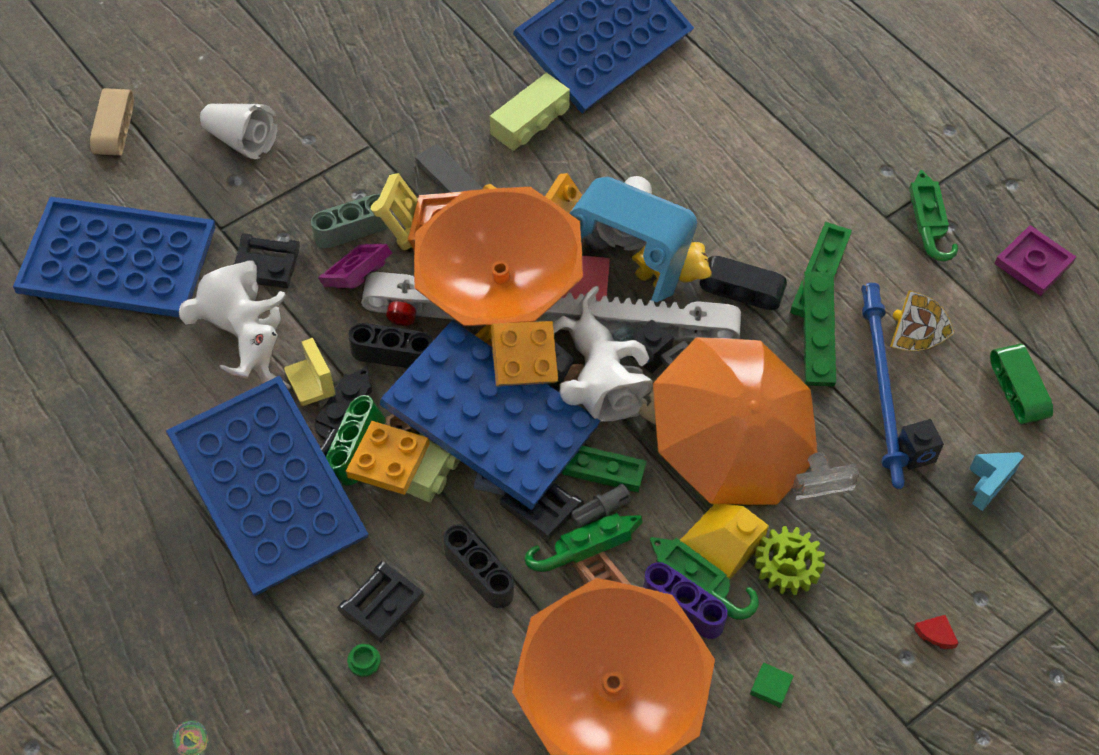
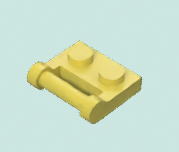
M397 173L389 175L379 199L372 204L371 211L387 225L397 238L398 246L402 250H407L412 247L408 237L418 199L400 174ZM389 209H391L394 212L399 221L406 228L405 230L402 228V226L399 224V222L396 220L393 214L389 211Z

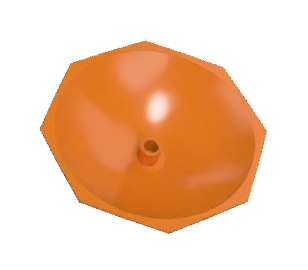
M532 187L462 191L415 232V289L463 326L535 322L583 278L580 221Z
M696 337L653 383L658 453L710 504L777 505L818 457L811 389L762 341Z
M595 578L531 617L512 693L550 755H672L700 736L715 658L673 595Z

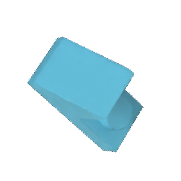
M1019 452L975 455L970 470L981 479L974 488L977 495L972 504L983 511L1015 474L1024 455Z

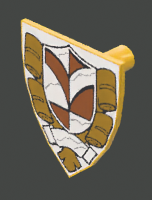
M909 290L902 311L896 310L893 313V319L898 324L890 347L908 351H919L934 347L954 334L950 318L943 307L934 299Z

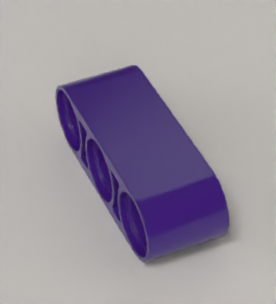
M656 562L647 567L643 588L673 595L700 636L714 639L722 634L727 619V608L719 599L665 563ZM652 580H662L665 584L656 585ZM686 597L692 602L684 604L678 598ZM708 615L714 616L718 621L709 622L704 617Z

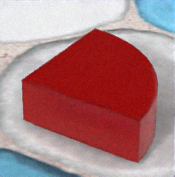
M946 615L917 622L913 627L921 639H926L942 649H953L959 644Z

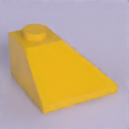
M714 504L680 540L727 574L730 580L756 552L757 547L760 546L761 538L763 536L766 537L769 525L744 506Z

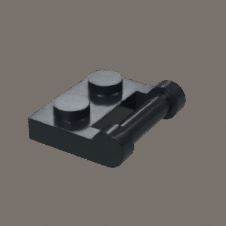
M242 233L234 264L254 261L255 265H257V284L288 288L299 254L300 243L295 240L282 242L254 238L252 234ZM252 248L287 254L284 258L250 253Z
M553 483L547 490V493L563 504L562 508H559L543 496L531 510L508 493L500 499V505L545 540L549 541L571 518L572 511L583 506L584 501L577 495H570Z
M380 561L369 579L348 601L343 600L337 606V609L346 619L352 620L382 643L422 600L424 593L387 563ZM383 581L390 582L363 611L358 609Z

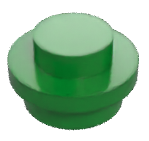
M360 644L350 651L347 662L353 674L367 677L379 669L381 658L375 647L368 644Z

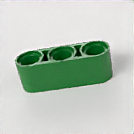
M1016 344L993 349L990 353L991 366L1017 421L1020 424H1026L1051 418L1053 416L1052 400L1026 347L1023 344Z
M367 395L359 396L350 403L326 455V459L337 479L345 486L358 482V480L348 478L346 470L371 421L381 424L386 423L384 414L373 399Z

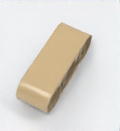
M109 88L102 90L90 137L92 154L122 155L134 107L132 90Z

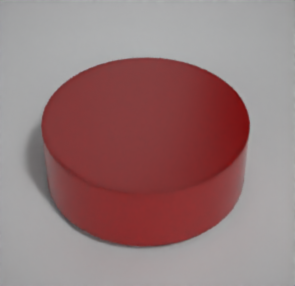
M391 302L388 305L386 317L394 324L407 326L414 323L417 310L405 302Z

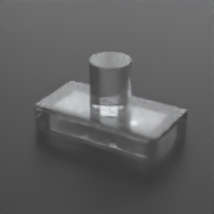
M824 452L814 453L808 458L812 472L796 474L792 492L795 500L853 490L859 477L856 464L830 468Z

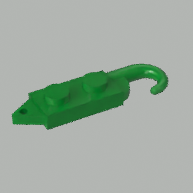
M920 170L915 182H911L909 188L918 231L921 233L927 255L937 261H948L957 255L958 245L953 244L950 252L943 253L936 249L934 240L944 237L949 227L939 182H934L923 170Z
M615 513L560 536V539L555 544L556 555L540 561L534 560L533 556L540 550V546L536 545L530 548L524 557L525 564L533 571L547 572L573 561L577 563L632 540L631 535L643 523L642 516H619Z
M650 537V544L657 558L656 562L669 565L719 599L726 606L728 617L744 620L750 618L757 611L759 598L751 587L746 588V592L751 599L749 606L738 608L726 599L730 590V580L727 574L677 537L674 540Z

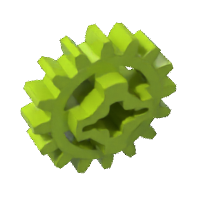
M786 526L782 527L781 534H778L774 529L770 530L769 538L763 536L760 546L756 549L755 557L757 558L754 566L757 569H761L760 580L769 578L768 587L771 589L775 585L780 586L781 594L785 592L786 588H791L793 595H797L800 586L806 592L809 591L811 583L817 584L820 574L824 570L825 564L822 562L825 553L818 551L820 542L814 541L811 543L809 541L811 533L809 532L804 536L799 535L800 530L798 527L794 529L793 533H789ZM772 549H773V551H774L773 560L770 561V560H769V553H770V552L772 551ZM809 559V560H810V568H809L808 571H807V570L805 569V568H806V561Z

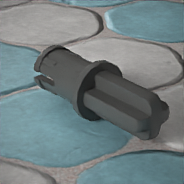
M620 484L601 496L595 495L592 501L573 510L571 519L576 527L581 528L600 517H607L611 511L631 502L630 496L625 497L630 493L623 484Z

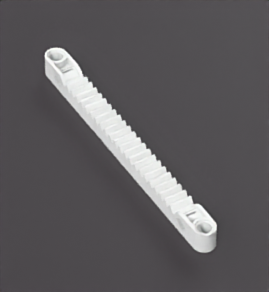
M373 272L366 276L361 303L369 311L386 313L389 303L399 301L415 307L417 310L416 316L455 320L415 289L414 276L385 272ZM568 293L565 298H561L535 322L553 321L554 323L561 316H565L573 321H579L581 317L579 303L584 295L580 294L577 299H574L572 293ZM603 296L601 301H597L596 297H594L589 306V310L594 318L614 335L633 336L650 320H653L672 334L674 340L692 342L696 337L740 339L741 311L734 305L692 302L684 309H679L677 302H673L671 308H667L665 301H662L659 307H656L652 300L649 301L647 306H644L642 299H638L634 305L631 303L630 298H627L624 303H620L618 297L609 302L607 296Z

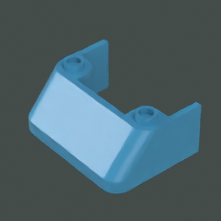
M601 177L595 179L569 213L580 221L581 243L583 237L593 232L597 221L646 241L643 253L644 261L649 268L660 272L651 300L658 302L672 296L697 227L696 216L689 209L614 178Z

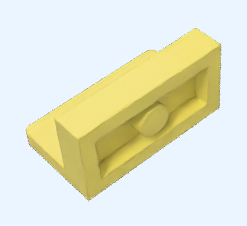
M313 338L301 341L306 360L284 368L285 374L301 406L336 395L330 370Z

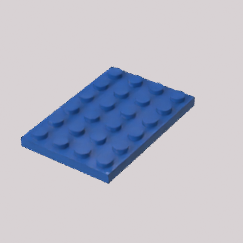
M555 0L514 30L513 35L545 72L570 89V101L583 114L690 34L694 27L670 0Z
M50 196L14 282V291L17 294L180 318L179 308L181 304L192 299L216 228L215 221Z
M453 320L380 400V406L425 437H428L435 444L531 510L597 429L601 421L598 418L594 419L589 412L580 406L569 405L564 402L560 393L547 384L496 386L493 348Z
M280 375L166 430L173 447L254 597L368 538L367 530Z

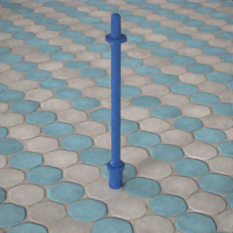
M871 282L861 287L864 300L862 314L870 322L888 454L882 457L881 462L883 467L891 471L893 487L901 489L905 483L902 467L908 464L909 456L906 453L900 452L881 324V318L886 314L885 306L881 304L879 284Z

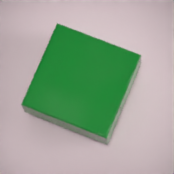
M763 662L750 695L781 708L794 675Z

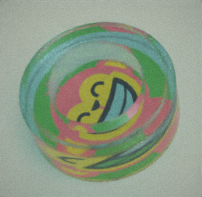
M197 721L183 722L173 733V744L181 755H200L208 745L207 731Z

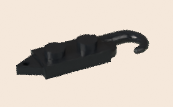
M368 366L351 375L344 374L335 388L336 395L328 399L315 419L316 433L324 439L320 448L325 457L350 403L355 398L363 395L369 396L372 392V387L369 384Z

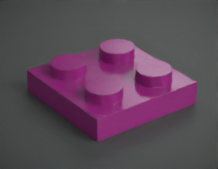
M1029 225L997 256L994 264L1042 296L1074 264L1076 256Z
M359 244L321 274L318 279L323 287L356 288L365 281L364 276L370 271L373 272L383 267L386 263L385 259L393 253L387 244Z

